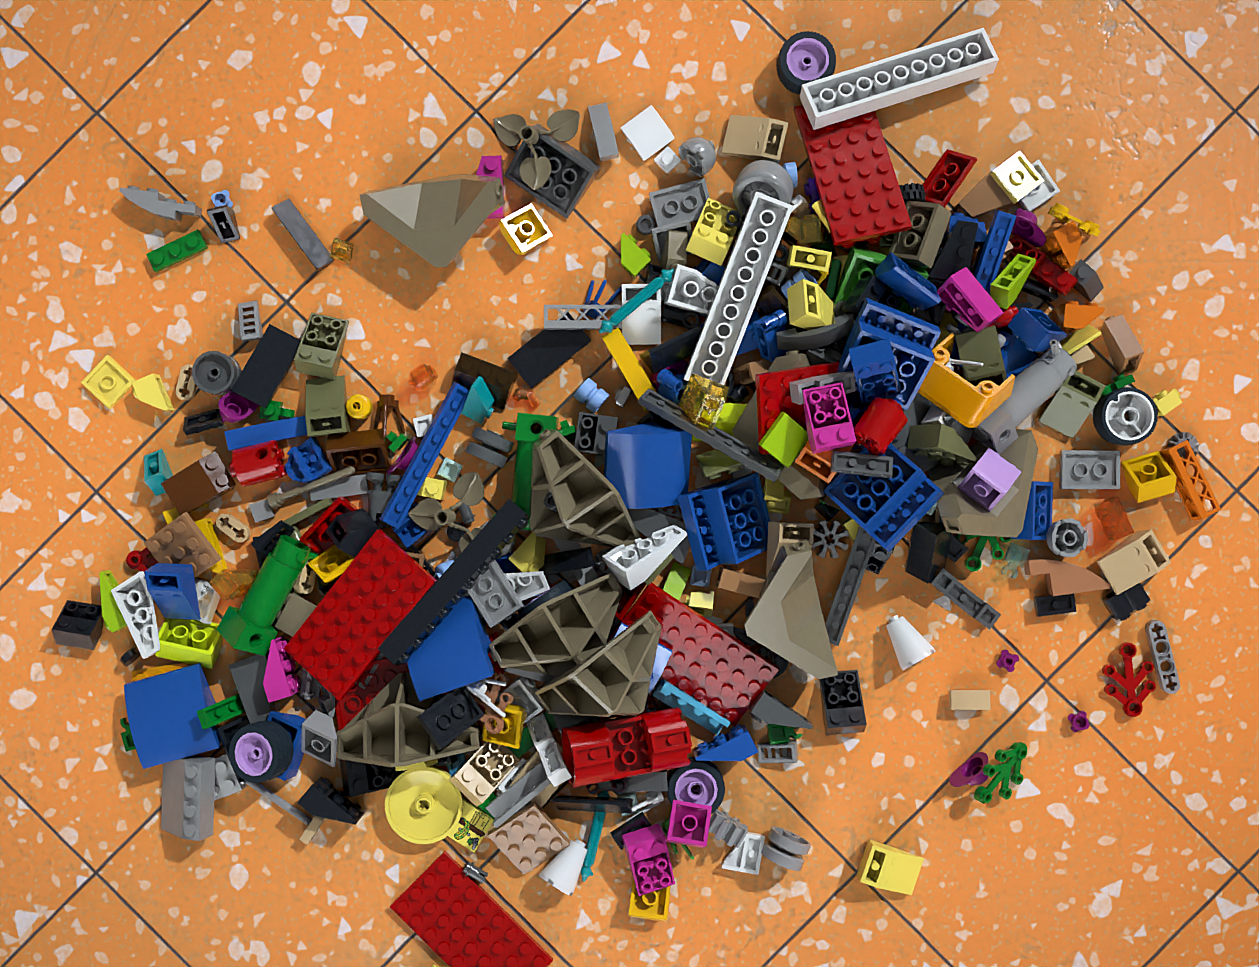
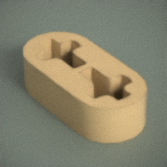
M191 364L183 366L180 371L176 395L181 400L189 401L196 395L198 386L195 384L193 377L190 376L189 379L187 370L191 371L193 367ZM187 388V390L190 391V393L186 394L184 397L182 389Z
M221 514L217 517V527L234 541L246 542L250 539L251 530L231 514ZM229 518L228 523L231 524L232 527L228 525L223 526L224 522L222 521V519ZM235 529H237V530H243V529H244V533H243V534L245 535V537H240V538H239V537H238V536H239V533H238L237 531H235Z
M307 563L293 586L294 591L298 595L309 594L314 588L316 573Z
M314 816L299 840L308 845L326 818Z

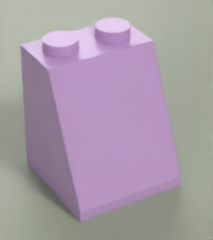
M988 448L957 488L990 512L1007 493L1021 474V471L1002 458L997 452Z

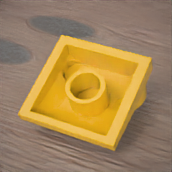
M532 204L499 222L501 233L513 251L519 255L528 253L529 250L553 236Z
M334 544L307 564L327 583L339 578L355 557L338 549Z
M495 701L494 705L498 707L500 701ZM508 704L504 711L505 717H502L504 720L502 731L492 734L485 728L484 723L482 741L519 749L527 712L520 705Z
M632 879L628 916L667 921L671 886L638 896L634 879Z

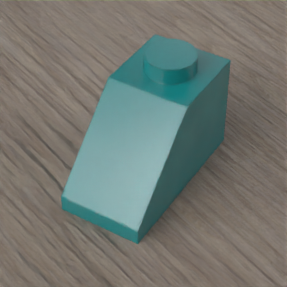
M479 376L471 386L461 413L480 424L486 418L490 419L494 412L492 408L494 398L482 377Z
M160 449L144 456V481L156 496L166 493L161 483L172 477L173 474L164 451Z

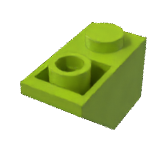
M623 233L621 235V266L635 279L651 263L649 258L651 255L645 248L640 249L636 245L637 241L630 234L627 236Z

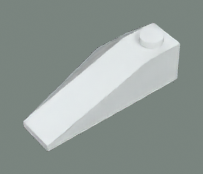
M677 264L671 279L672 281L668 285L663 304L707 316L718 289L717 284L707 279L699 271Z
M672 525L653 532L649 538L642 540L640 537L635 539V543L626 547L624 544L617 546L603 555L602 558L617 581L629 590H632L644 582L687 536V532L676 525Z
M140 571L112 589L111 592L142 658L146 659L161 649L153 598L147 590L145 574L143 571Z
M543 571L504 573L521 601L550 590Z

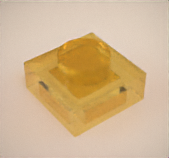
M335 238L332 241L331 257L349 263L352 259L353 244Z

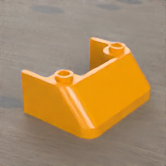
M951 333L932 350L935 361L921 384L918 393L965 427L974 428L981 424L1011 396L1016 376L1012 374L1000 386L986 380L980 382L975 387L945 366L949 362L953 350L955 335Z

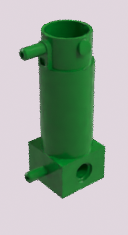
M518 413L517 423L503 422L502 429L516 431L517 450L511 500L530 516L533 443L540 438L539 435L546 429L558 431L559 418L555 416ZM536 424L542 426L539 434H534L533 427ZM529 523L523 530H531Z
M281 535L273 551L266 557L239 608L229 606L216 630L233 648L265 656L270 648L271 640L277 638L278 632L272 627L275 618L308 559L313 560L319 556L318 554L310 552L311 549L302 542L292 537Z

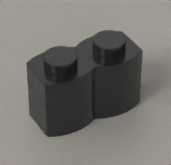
M1138 583L1118 595L1112 591L1101 598L1113 619L1123 621L1131 616L1130 613L1134 610L1139 611L1147 607L1150 598L1141 583Z

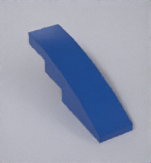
M294 417L224 431L228 450H236L271 440L278 442L307 435L306 417Z

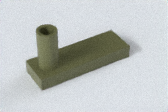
M325 498L284 520V522L295 528V531L289 537L300 541L301 534L297 525L327 510L334 502L333 499Z

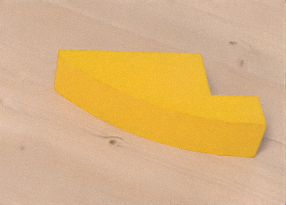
M616 328L611 333L602 336L607 349L637 400L639 401V398L648 388L656 392L620 329ZM641 405V407L643 408L644 412H647L648 410H647L644 406Z
M176 508L163 512L167 525L180 516ZM204 518L195 521V524L222 558L209 569L218 574L228 573L229 570L212 519Z

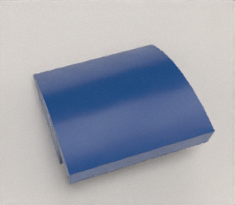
M866 298L852 327L836 373L854 372L848 349L889 338L902 394L883 399H893L902 406V409L908 410L935 361L932 349L941 331L936 325ZM855 378V388L856 391H859Z
M654 422L606 432L604 477L619 492L626 509L679 505L677 496L687 493L689 487L692 434L680 429L678 426L665 428Z
M891 443L887 447L885 454H879V456L893 457L891 478L840 473L823 491L888 552L944 495L943 491L928 479L918 466ZM866 447L860 452L861 454H870Z
M758 472L717 482L677 496L696 570L707 571L720 564H738L767 550L768 522L771 521Z
M470 595L463 597L458 604H454L449 609V615L436 624L437 628L435 631L423 639L424 643L417 650L414 649L410 654L411 657L407 664L419 701L491 677L495 673L488 655L491 650L489 647L491 641L478 607Z
M200 663L124 685L130 730L143 769L219 748L221 739L216 730V725L203 730L196 712L216 703Z

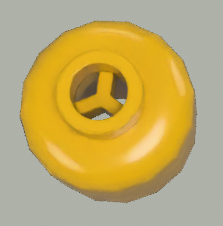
M354 394L346 402V411L352 418L366 419L372 413L373 404L365 395Z

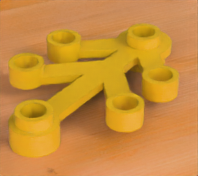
M1055 203L1048 211L1049 215L1067 224L1070 220L1078 224L1077 227L1092 236L1098 237L1101 232L1099 230L1100 225L1087 219L1084 222L1069 215L1070 209L1059 203Z

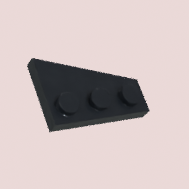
M956 221L945 241L946 243L942 251L938 254L936 262L929 271L928 277L947 280L951 275L965 267L968 270L970 269L978 223Z

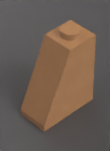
M990 171L954 208L956 213H963L965 217L976 218L1009 206L1013 202L990 175L992 173Z
M1123 315L1108 317L1103 323L1101 333L1117 375L1123 373L1125 375L1136 371L1144 354L1141 345Z
M765 359L731 369L734 386L738 384L744 386L756 384V374L767 373L773 362Z
M720 567L716 586L760 598L759 594L766 579Z

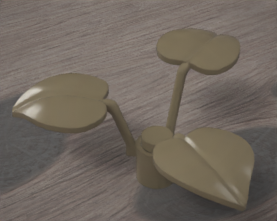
M570 109L553 113L547 120V126L550 131L534 130L526 124L522 116L517 114L493 119L495 131L505 145L510 147L517 146L522 139L531 149L534 158H526L521 163L520 176L532 190L542 187L551 174L549 159L544 156L538 158L533 147L539 139V134H553L557 141H569L577 133L580 114L578 111Z
M477 472L467 473L457 480L453 488V495L460 499V502L450 506L449 509H442L441 504L436 499L426 498L408 513L416 524L426 530L434 531L442 525H449L450 527L465 531L467 534L463 535L459 541L461 552L482 530L481 528H474L470 532L469 529L454 523L456 519L454 509L463 503L468 506H475L483 499L484 487Z

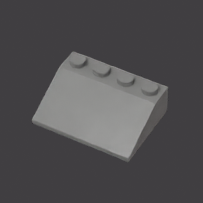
M192 755L163 763L162 830L182 839L201 841L213 835L216 758Z

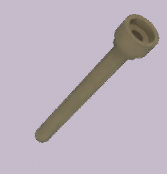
M350 466L282 494L276 492L267 496L268 503L272 509L281 507L284 501L355 473V468Z

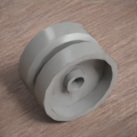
M775 826L771 827L768 834L771 842L764 844L761 851L762 855L782 867L800 871L804 864V859L801 855L808 854L811 847L810 842L786 829Z

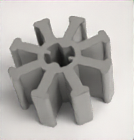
M821 520L818 524H820L822 533L814 529L813 535L818 536L819 540L813 542L812 549L822 545L819 552L816 553L817 556L825 558V553L829 549L830 557L837 558L839 555L834 546L837 545L842 550H847L848 544L839 542L838 538L848 537L849 534L847 530H842V532L835 534L838 525L841 524L837 521H831L832 525L828 530L827 521ZM829 534H831L830 538L833 540L831 543L828 542V544H826V540L824 539V537L829 536Z
M717 809L710 818L709 832L715 834L714 837L719 841L723 839L728 846L732 847L734 845L739 848L748 833V827L745 824L739 823L740 819L734 816L732 818L728 812L724 810L720 812Z

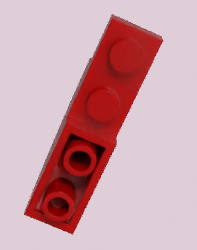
M1014 234L1009 240L1014 246L1009 256L1014 259L1017 254L1036 259L1030 275L1050 289L1052 287L1065 296L1078 282L1076 277L1047 259L1045 253L1017 234Z

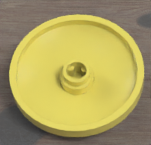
M430 766L422 769L405 770L395 778L386 794L385 813L390 826L400 837L416 844H430L444 839L455 829L463 811L462 792L449 780L451 777L449 773L441 768Z

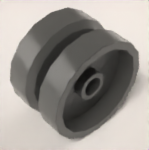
M208 351L201 354L195 360L192 367V377L195 384L200 390L214 395H225L231 391L242 372L240 364L234 357L219 351Z
M475 426L472 437L481 441V444L468 442L464 451L504 468L507 458L497 453L498 449L506 453L511 452L514 443L504 439L502 435L488 429L485 431Z

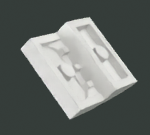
M652 105L620 127L629 143L633 145L643 161L675 139Z
M196 577L194 579L201 616L199 621L211 624L224 588Z

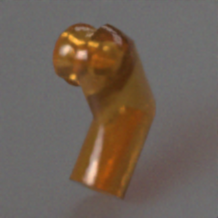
M517 388L513 393V398L516 401L521 399L528 400L533 408L541 404V401L531 389Z

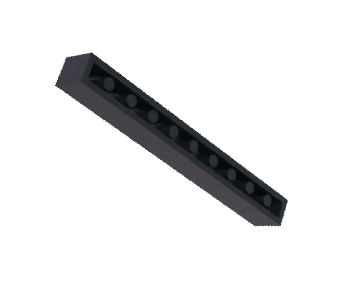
M508 499L377 649L394 665L405 664L410 659V654L413 650L420 648L424 643L423 639L435 631L437 628L436 624L449 615V609L462 600L463 593L467 589L470 590L476 584L478 576L480 574L483 575L489 569V564L492 560L500 557L503 552L502 549L506 544H511L516 537L515 534L527 526L530 516L515 502Z

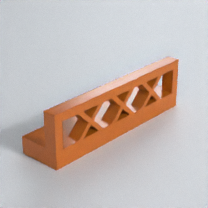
M1188 440L1159 451L1177 476L1175 488L1191 521L1202 520L1221 510ZM1184 447L1186 451L1185 459L1180 457L1177 449ZM1188 464L1192 465L1195 470L1193 476L1187 472ZM1197 482L1203 486L1202 493H1198L1195 489ZM1205 499L1209 500L1213 507L1207 512L1204 507Z

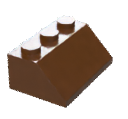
M382 428L327 435L326 453L333 473L350 466L355 468V473L349 476L364 475L367 472L384 473L392 465L390 448H388L389 440L386 436H382Z

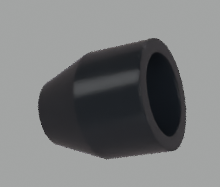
M738 384L731 390L728 400L733 404L742 402L749 395V392L744 385Z

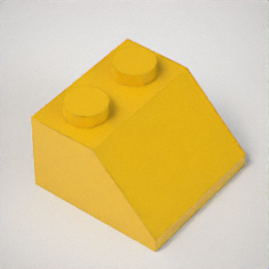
M1159 451L1121 461L1128 489L1137 503L1175 492L1177 476Z

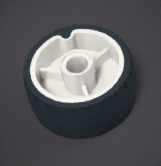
M1124 387L1115 389L1099 399L1093 411V424L1097 433L1107 442L1115 445H1133L1145 440L1152 434L1157 423L1158 413L1153 399L1148 394L1136 388ZM1125 412L1129 414L1128 421L1124 418Z

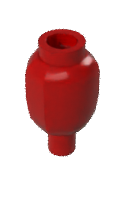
M1009 306L1008 309L1000 308L1004 313L988 327L994 325L996 328L1007 326L1019 312L1016 306Z

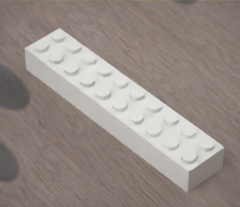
M984 28L803 84L800 100L813 130L992 74L999 58Z
M755 192L683 380L721 394L793 209L792 205L759 192Z

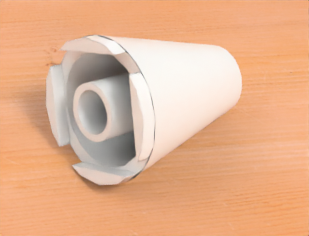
M895 615L887 620L889 624L886 627L902 671L936 652L934 647L903 616L899 618L898 615Z
M577 838L575 842L570 840V845L552 859L540 872L539 877L546 882L549 881L552 886L565 894L572 896L587 853V849L584 848L586 844Z

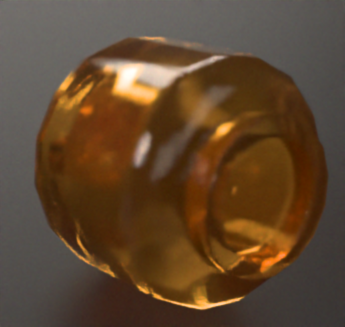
M421 364L410 371V380L408 382L413 390L417 389L420 392H425L437 384L438 375L431 365Z

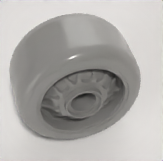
M768 160L752 162L741 170L736 179L732 192L734 204L744 217L755 192L790 204L793 196L792 179L789 173L775 162Z

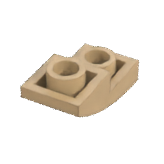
M949 690V710H991L990 690Z

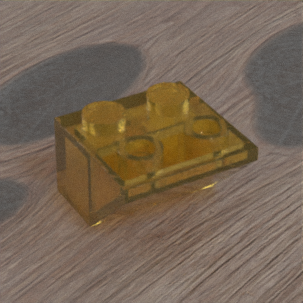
M816 214L805 215L804 219L801 220L796 217H789L784 230L801 244L814 245L826 243L825 225L819 216H816Z
M691 373L679 406L694 424L713 430L726 401L729 387Z
M224 569L208 583L223 600H233L236 597L240 598L246 593L247 590L245 588L253 583L260 569Z

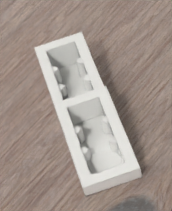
M541 713L527 721L526 724L534 746L539 752L547 777L553 786L556 787L572 778L545 715Z

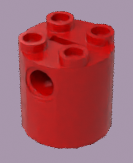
M874 398L861 415L859 422L853 427L856 437L855 444L859 446L862 444L871 455L885 454L889 444L895 440L908 422L902 406L893 399Z
M276 440L233 450L232 461L229 463L230 473L233 478H238L243 487L287 476L285 465L282 462L285 459V454L282 448L278 449Z

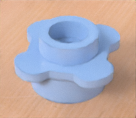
M227 190L212 194L211 200L215 207L227 205L232 208L233 202L229 198L230 193Z

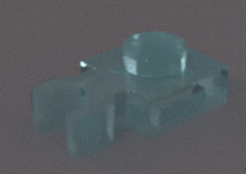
M1010 542L1003 559L1008 564L1002 568L1001 574L1006 575L1010 569L1012 571L1010 578L1015 579L1018 575L1017 567H1024L1030 550Z

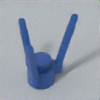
M594 280L591 281L584 305H600L597 302L606 285V280H603L594 300L590 301L594 286ZM622 285L604 305H610L622 291ZM590 309L585 314L595 320L600 316L595 309Z

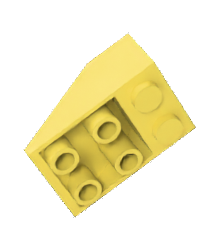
M708 198L686 251L721 266L737 230L736 226L730 227L725 223V215L729 211L736 209ZM731 215L729 221L733 223L735 217Z
M802 279L787 289L789 321L791 325L812 330L834 324L833 302L818 284Z
M869 839L856 876L860 882L876 888L912 895L924 858Z

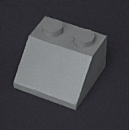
M315 710L302 723L301 751L335 767L337 736L333 719L327 714Z

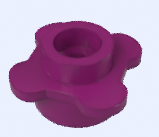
M1002 650L996 664L1000 668H1006L1008 672H1013L1015 663L1019 661V656L1009 653L1008 650Z
M1079 711L1077 714L1071 713L1068 715V720L1071 723L1070 729L1073 732L1089 728L1090 724L1088 723L1086 712Z

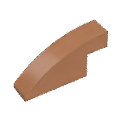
M1023 559L1025 575H1045L1047 595L1050 596L1111 588L1108 582L1095 573L1071 563L1051 559Z

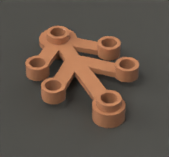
M497 674L494 680L499 681V678L502 677V682L507 684L508 677L505 674ZM485 683L487 686L485 695L494 704L502 685L494 684L490 692L488 684ZM470 692L475 702L486 708L487 714L484 713V716L479 720L485 723V728L488 732L492 734L501 732L504 727L502 716ZM504 692L500 695L498 708L503 713L507 705L513 702V695L509 692ZM506 695L508 696V701H507V702L505 701V696H506Z

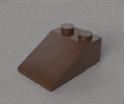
M216 451L194 462L161 483L179 515L185 512L190 513L232 491L236 485Z

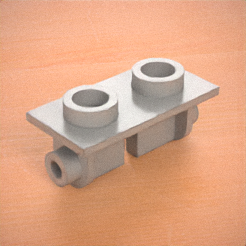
M303 668L300 696L304 697V699L317 698L320 696V684Z

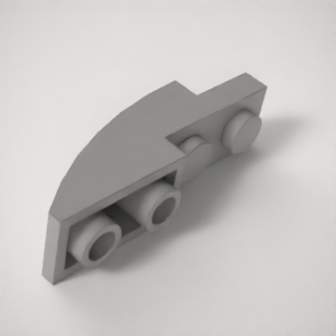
M136 186L120 187V192L126 198L159 217L181 222L182 214L201 217L202 209L196 206L194 202L184 201V204L177 203V200L165 198V196L159 193V190L147 188L146 191H143Z

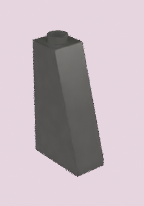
M627 509L635 528L648 538L652 536L653 532L672 525H676L686 531L684 522L652 509ZM688 535L671 552L674 559L682 564L690 547Z
M269 650L265 656L256 654L228 665L250 724L258 721H267L269 713L275 711V701L268 703L263 686Z
M667 770L623 778L628 785L627 791H668ZM609 781L597 783L599 791H613ZM623 785L617 787V790L623 789Z

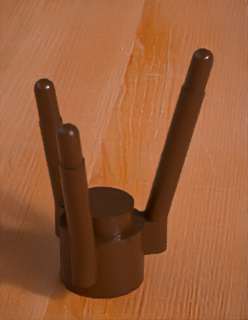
M379 395V401H377L374 429H378L381 411H383V437L386 436L387 411H393V407L395 408L401 433L405 434L399 410V401L395 400V395Z

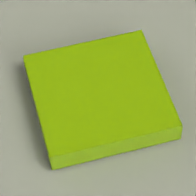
M781 412L761 439L759 445L782 465L789 468L809 439L805 429L785 412Z

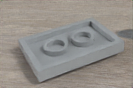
M705 178L649 193L657 227L688 219L690 223L698 221L707 199L710 198Z
M1061 450L1060 489H1120V451Z
M494 559L489 564V569L483 575L480 574L478 576L476 584L470 590L467 589L490 628L495 627L524 607Z

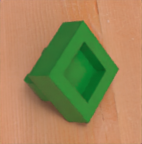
M567 420L560 422L562 429L558 430V432L569 442L574 441L577 432L575 425L569 426Z
M392 431L386 436L392 442L388 448L394 453H398L410 440L405 434L401 433L398 436Z

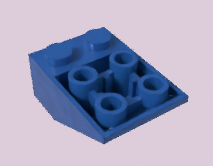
M889 338L848 349L862 404L872 402L876 397L883 399L902 394Z
M157 563L144 571L147 590L164 618L201 619L192 564Z
M738 724L730 729L731 732L725 735L720 733L713 737V741L698 744L694 750V755L697 761H742L758 753V750L745 724L742 726Z

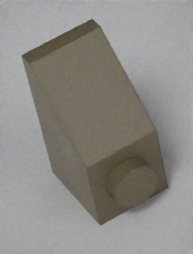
M668 230L660 262L662 270H675L677 264L686 266L687 232Z

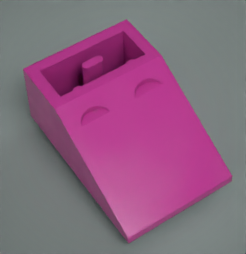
M843 383L802 390L807 435L812 454L852 446L856 442V437Z
M284 635L271 640L263 681L268 703L292 696L299 692L301 687L300 677L296 676L295 660L284 649L289 642L288 639H285Z
M659 824L622 835L638 896L675 884L665 835Z

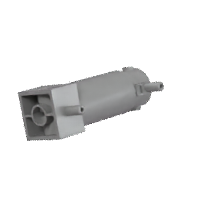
M1051 340L1049 342L1050 349L1045 350L1040 358L1035 359L1015 378L1012 394L977 427L968 428L973 438L1000 455L1018 438L1016 427L1063 385L1064 380L1074 375L1077 365L1073 358L1058 346L1057 340Z

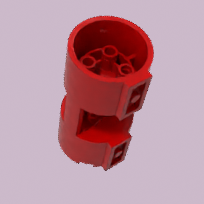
M676 707L642 713L636 717L626 716L562 728V752L572 776L569 779L570 785L574 788L689 766L691 761L687 759V754L691 753L692 742L686 720L683 721L680 718L682 711Z

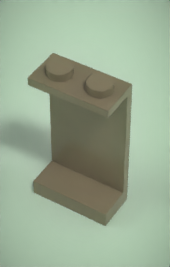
M296 592L289 593L284 602L286 606L283 610L279 611L275 618L277 623L274 626L292 637L317 607L300 597Z

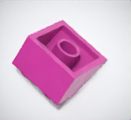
M673 800L665 842L705 848L707 846L712 806Z

